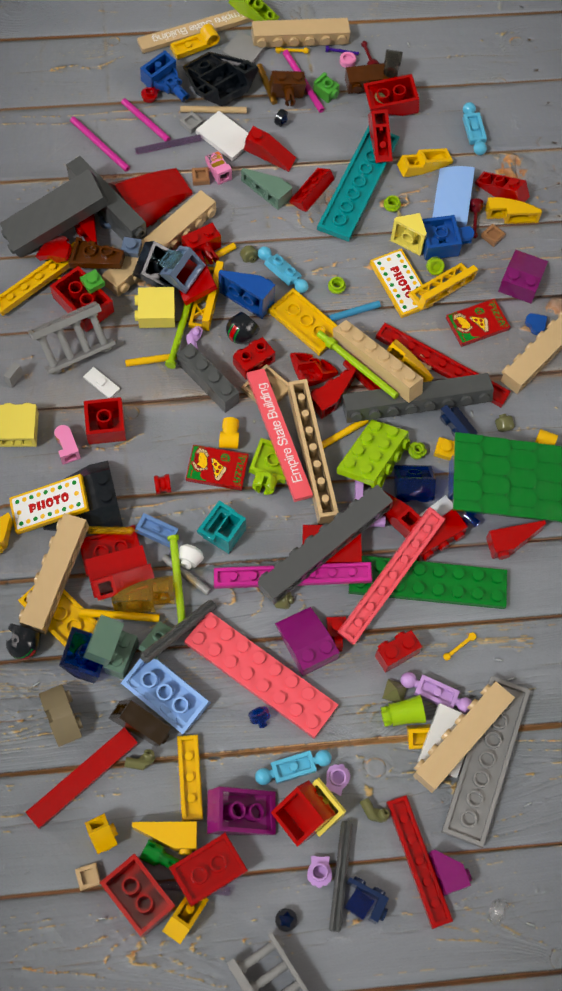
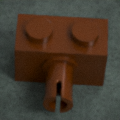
M272 71L269 81L271 97L285 98L286 106H289V101L290 106H294L296 104L295 98H303L306 87L304 71Z

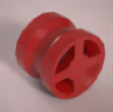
M165 474L163 477L154 476L156 495L165 491L171 493L169 474Z

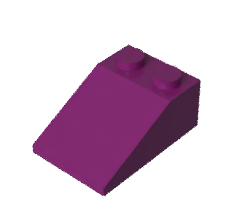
M515 249L498 292L531 304L548 261Z
M311 607L275 623L302 676L338 660L340 652Z
M220 786L208 790L207 834L222 835L226 832L227 835H276V819L270 813L276 807V792Z

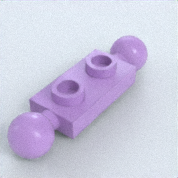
M406 672L401 676V684L405 688H416L414 695L420 694L421 698L436 705L443 704L452 709L455 705L464 714L470 711L467 707L472 700L467 697L458 698L459 690L423 674L420 681L411 672Z

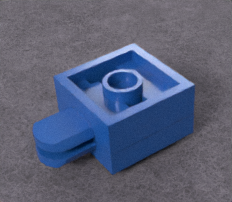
M455 215L422 219L427 233L423 247L425 260H429L432 257L447 258L459 256L462 244L472 243L474 237L473 228L470 226L458 227Z

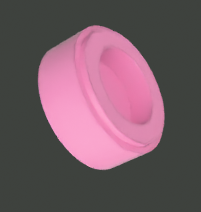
M352 52L341 54L340 65L342 67L355 66V54Z

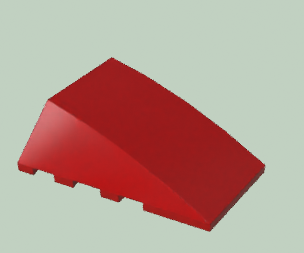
M176 168L108 183L146 222V228L150 225L153 226L157 223V219L167 215L170 209L174 206L177 207L193 194Z

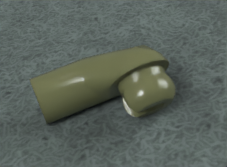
M146 749L144 754L138 759L126 757L125 767L145 770L155 760L154 751Z
M369 798L360 802L369 820L382 823L386 822L390 817L388 809L374 808Z

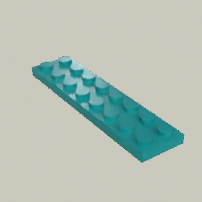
M369 126L317 225L318 231L347 242L350 241L388 162L375 163ZM390 133L393 154L400 136Z

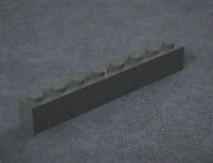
M483 373L423 382L422 394L410 403L401 396L393 399L382 389L343 394V410L347 423L375 420L378 418L438 410L445 405L452 408L492 402L494 388L489 374Z
M378 484L374 488H368L359 500L355 499L349 504L348 509L344 512H338L332 522L322 525L316 535H310L304 541L305 544L300 548H294L289 553V557L285 560H279L274 565L273 570L263 573L259 577L258 588L273 605L276 604L326 563L327 560L392 508L393 500Z

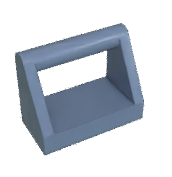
M179 246L159 274L186 294L206 265L190 247ZM190 259L197 266L186 282L182 284L177 279V275Z

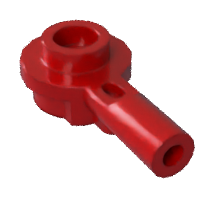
M146 87L141 91V97L146 103H153L160 90Z

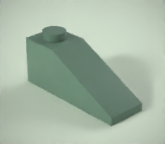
M246 168L241 170V181L277 210L292 198L293 187L280 177Z

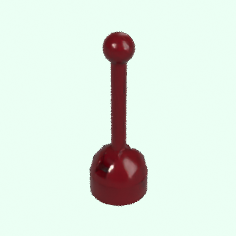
M363 41L361 46L365 49L369 59L367 65L380 64L377 59H372L367 48L368 44L366 41Z
M478 198L471 199L469 206L471 212L474 213V239L478 237L476 232L477 214L483 209V200Z

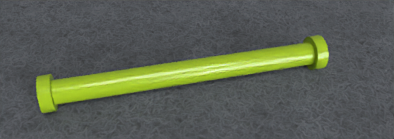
M192 303L187 306L184 304L168 360L165 362L167 368L174 369L176 367L175 361Z
M169 535L167 540L170 542L179 624L186 618L178 550L179 535Z

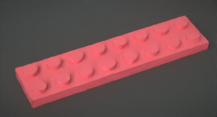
M212 612L205 615L204 619L198 623L184 641V644L313 739H315L339 705Z

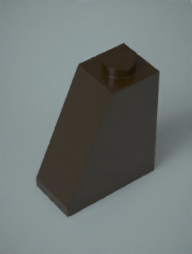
M132 700L119 701L109 717L113 722L125 727L130 732L155 746L164 744L170 735L168 733L171 729L170 726Z

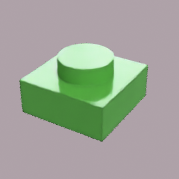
M96 269L80 277L81 283L89 294L105 286V281Z

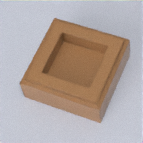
M209 167L192 168L193 186L210 185Z
M492 223L481 234V238L494 247L505 237L506 233Z

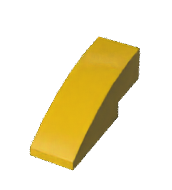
M447 148L421 149L417 154L402 155L397 166L403 177H411L443 168L452 164L453 159Z
M488 197L485 206L487 219L504 218V224L538 223L542 214V210L533 205L507 198Z
M397 339L391 343L387 351L423 378V382H430L434 379L426 367Z

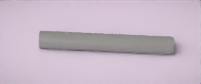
M165 554L161 560L172 568V559ZM180 565L181 576L205 595H208L211 589Z

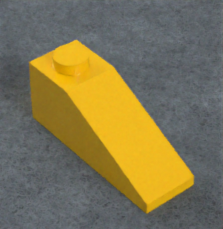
M132 822L133 830L174 851H179V855H190L192 851L197 850V822Z

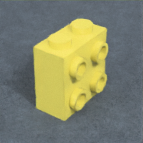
M174 287L138 288V295H135V306H138V310H135V321H138L139 328L175 327Z
M5 403L0 405V447H37L39 412L36 404L24 403L14 405L12 403Z

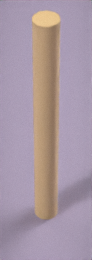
M180 105V112L216 113L220 111L221 113L247 114V107Z

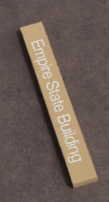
M234 9L137 38V43L144 54L200 33L202 26L208 23L212 24L218 32L252 22L253 20L241 15Z

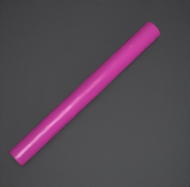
M126 98L122 99V105L166 143L170 141V137Z

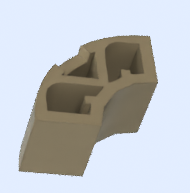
M61 684L39 693L58 747L81 738L80 729L83 728L80 717L75 718L70 705V702H73L70 691H65Z

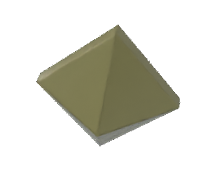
M388 679L382 699L394 703L403 701L407 688L399 682Z

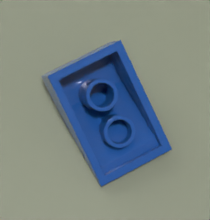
M225 270L218 272L219 293L263 319L268 313V309L275 303V284L270 279H265L260 275Z

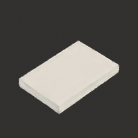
M220 111L216 112L196 129L198 136L231 161L235 160L245 151V140L249 133Z
M438 704L417 762L421 759L426 761L430 756L427 752L435 743L438 746L442 743L443 739L441 736L447 729L453 730L457 726L454 722L462 714L461 712L443 704ZM464 757L448 776L458 777Z

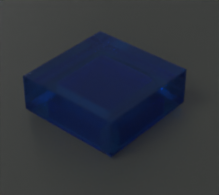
M355 889L344 908L363 921L374 900L358 889Z

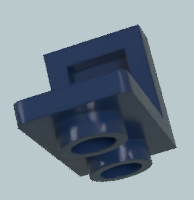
M354 876V879L349 877L346 884L377 900L368 921L377 924L379 920L383 922L388 912V909L385 908L389 899L385 896L386 892L377 887L369 888L365 885L366 882L359 877Z

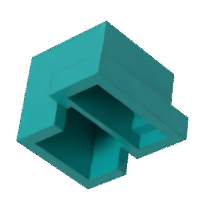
M218 501L198 528L197 533L229 554L246 531V518L235 512L228 505Z

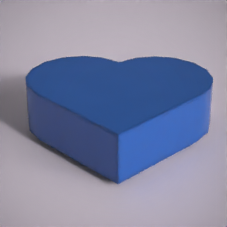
M534 313L528 314L525 324L534 335H538L541 331L545 330L547 316Z

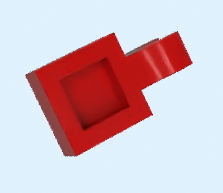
M346 616L326 617L327 631L338 651L342 652L343 637L337 632L346 621Z

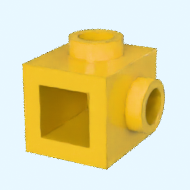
M105 813L85 822L87 832L97 854L108 851L118 845L115 836L118 835L114 823L109 824Z

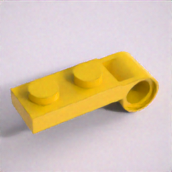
M208 23L202 26L200 33L171 43L170 49L178 60L215 46L220 41V36L213 25Z

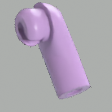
M200 326L192 328L186 336L187 344L192 343L197 349L196 342L203 333V329Z

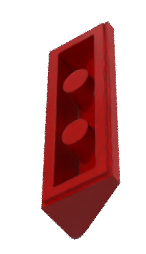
M317 168L289 200V203L307 212L334 181L331 169Z

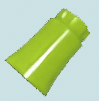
M420 694L403 701L388 704V706L380 707L384 727L426 723Z

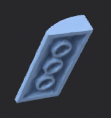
M450 166L440 168L432 218L455 215L457 226L466 227L475 167Z
M140 658L121 682L123 686L183 735L211 704V701L158 658L151 660L149 663H144Z

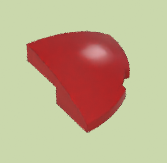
M62 235L56 236L46 242L35 257L40 261L52 259L56 263L68 261L71 253V244L67 243L69 239Z
M307 353L290 354L298 379H307L309 387L338 375L337 369L324 359L320 361Z

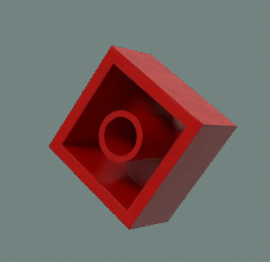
M121 397L84 401L86 436L89 445L126 441L124 410Z

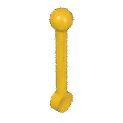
M306 47L303 49L275 48L276 53H281L284 50L303 52L304 54L309 52V49Z
M470 633L467 639L449 653H445L443 655L444 660H450L451 656L469 641H474L476 634Z

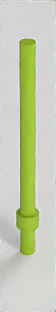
M321 330L317 333V337L325 343V346L330 350L336 351L393 399L399 396L397 391L342 348L337 340L327 336Z

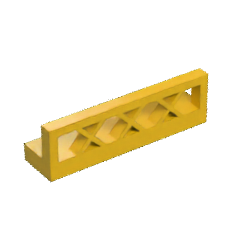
M217 261L215 267L208 266L210 272L214 273L213 279L218 289L194 301L188 328L200 326L203 330L210 331L219 294L218 272L224 270V262ZM205 300L206 306L201 310L198 307V303ZM201 315L202 324L194 323V319Z
M461 262L412 290L408 296L423 310L473 281L478 269L475 265L466 268ZM458 270H461V271H462V272H460L459 274L455 275V272H456V271H458ZM430 286H436L435 288L429 290ZM416 294H422L421 298L419 299Z

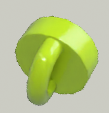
M432 257L427 261L426 268L430 274L439 275L443 272L445 264L439 257Z

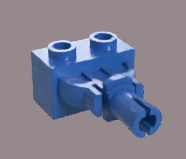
M166 50L140 68L141 81L147 87L165 91L168 95L175 94L182 102L189 99L190 94L181 86L182 80L178 77L176 60Z

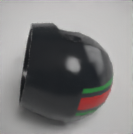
M239 312L230 318L226 325L227 336L236 344L249 342L260 330L259 326L243 312Z
M11 623L8 629L12 632V637L6 641V648L9 654L18 660H27L33 657L40 647V633Z

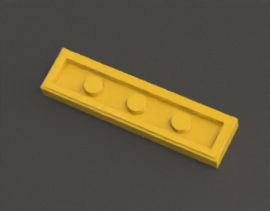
M198 735L177 736L182 822L203 820Z

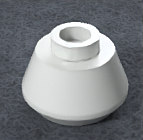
M184 544L179 548L180 565L183 568H195L204 559L203 552L195 546Z

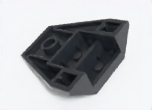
M207 52L183 65V69L195 93L204 100L219 106L228 105L234 99L242 97L243 94L249 92L259 70L257 65L248 60L214 52Z
M108 461L90 464L66 477L69 478L78 474L83 476L90 511L76 515V517L86 519L89 527H99L100 529L103 527H123ZM57 522L43 526V529L57 531ZM88 529L87 533H94L96 529ZM105 529L104 532H108V531H112V530H111V529Z

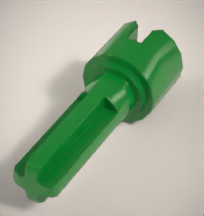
M151 839L148 840L139 858L154 867L160 864L167 868L180 861L166 853L164 846Z

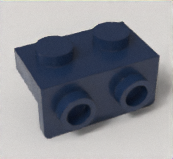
M445 405L441 408L440 419L446 426H449L453 436L455 432L477 435L476 429L458 407L450 409L448 405Z

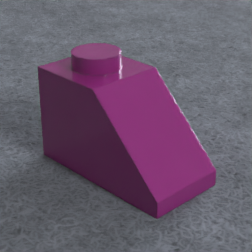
M432 850L428 853L444 896L471 886V874L468 868H464L462 863L437 850Z

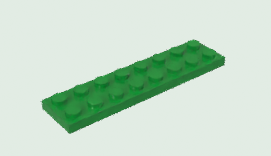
M362 556V562H371L372 583L349 584L348 594L365 595L391 558ZM415 561L389 598L505 609L507 602V570Z

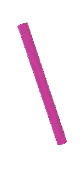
M284 50L283 55L292 70L301 71L290 52ZM306 80L305 90L319 113H321L325 108Z
M71 117L70 122L125 172L130 169L129 165L76 117Z

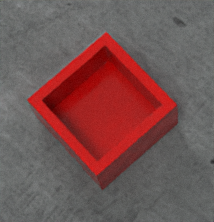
M309 780L297 786L270 812L297 847L309 840L336 815L329 804L323 802L324 798L316 793L317 789Z

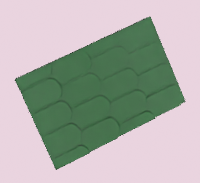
M455 432L454 454L449 461L448 498L453 499V511L562 523V447Z

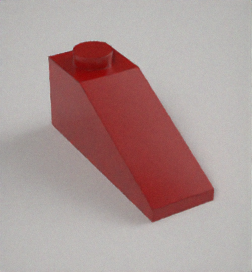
M388 109L373 110L368 114L375 163L392 162Z
M255 126L251 128L245 140L244 150L289 172L296 157L269 133Z
M546 521L490 530L486 540L492 559L499 558L503 560L509 558L510 555L539 534L545 527Z

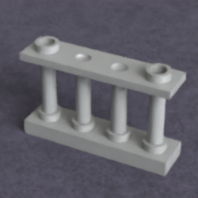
M92 302L28 330L30 337L34 341H39L49 362V365L44 367L48 374H57L66 366L100 351H109L112 349L111 346L116 345L115 341L111 338L106 340L97 318L98 312L102 311L97 302ZM85 318L91 320L100 342L91 347L80 325L81 320ZM69 325L74 327L83 348L82 351L75 354L72 353L63 332L64 327ZM53 332L57 334L66 358L57 362L46 339L47 335Z
M272 932L269 933L268 938L271 942L242 962L241 960L236 962L233 958L226 963L242 991H259V989L286 970H289L295 982L282 991H308L284 953L282 947L285 945L278 934L274 936ZM276 949L283 962L253 982L251 980L248 982L244 975L247 973V969Z

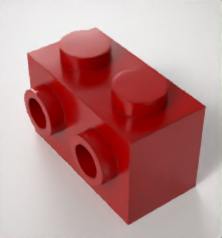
M261 337L258 340H253L244 349L237 350L233 355V365L247 380V372L259 370L266 364L269 366L275 362L276 352Z
M412 630L408 632L402 631L391 642L384 641L378 645L375 657L385 673L420 653L422 645Z

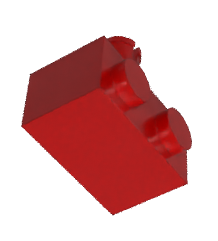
M213 223L181 237L182 246L190 247L194 252L200 250L203 256L205 255L209 264H214L213 261L216 263L219 260L215 250L221 248V235Z

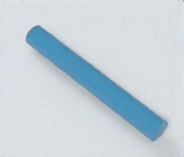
M378 300L328 315V318L336 321L380 308L381 304Z

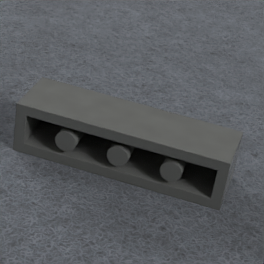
M192 343L177 353L178 365L225 413L239 403V391Z

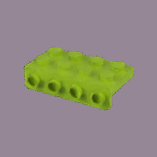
M371 420L336 468L337 474L371 485L372 488L377 484L382 488L386 477L391 475L394 465L399 463L403 452L408 450L410 446L408 431Z

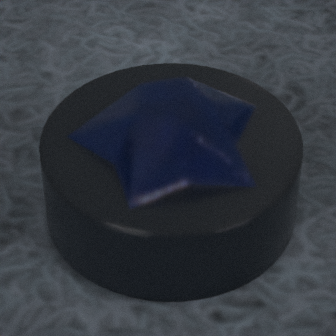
M280 109L274 120L275 125L282 127L287 122L288 112L286 110Z
M288 908L281 909L275 918L277 928L283 932L293 930L297 924L295 912Z

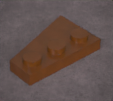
M76 237L69 259L70 268L79 266L80 268L122 269L125 253L124 250L107 245L99 246L96 245V242H86L82 238Z

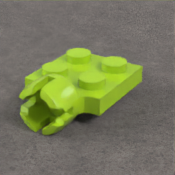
M260 438L249 473L255 475L252 487L257 493L260 494L262 486H265L263 495H271L275 490L276 484H285L286 479L272 442Z

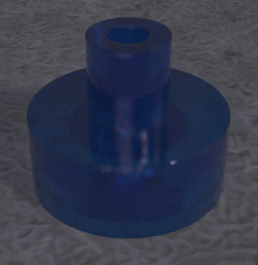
M466 512L462 518L467 526L471 523L477 527L480 523V520L476 518L477 513Z
M262 706L251 710L248 716L252 724H258L259 728H264L267 726L266 721L270 718V713L267 707Z

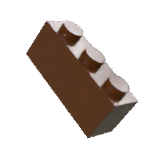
M394 62L346 67L345 83L348 94L365 92L364 83L398 77Z

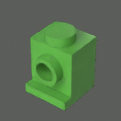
M324 72L314 81L313 91L318 97L329 103L339 95V84L329 78L327 73Z

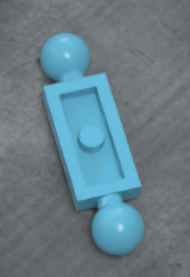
M467 102L463 106L464 114L462 119L470 145L475 144L473 148L475 154L483 155L487 150L485 144L487 137L480 112L475 113L476 106L472 102Z
M266 246L258 250V257L265 261L264 265L288 286L294 284L295 290L299 293H305L308 290V282L301 279L302 275L285 261L283 257L278 253L272 256L270 248Z
M311 750L271 762L272 770L266 768L259 769L255 774V779L260 785H267L272 778H275L276 784L317 772L315 766L317 764L322 767L328 766L331 763L332 756L327 750L318 751L314 757H312Z

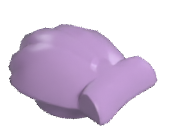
M343 764L330 766L327 770L326 787L341 796L342 789L345 788L350 780L349 770Z
M311 856V864L307 872V878L311 885L321 888L328 885L331 881L332 872L329 865V856Z

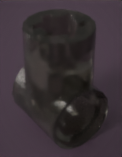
M386 50L383 71L386 77L393 78L398 75L402 51Z

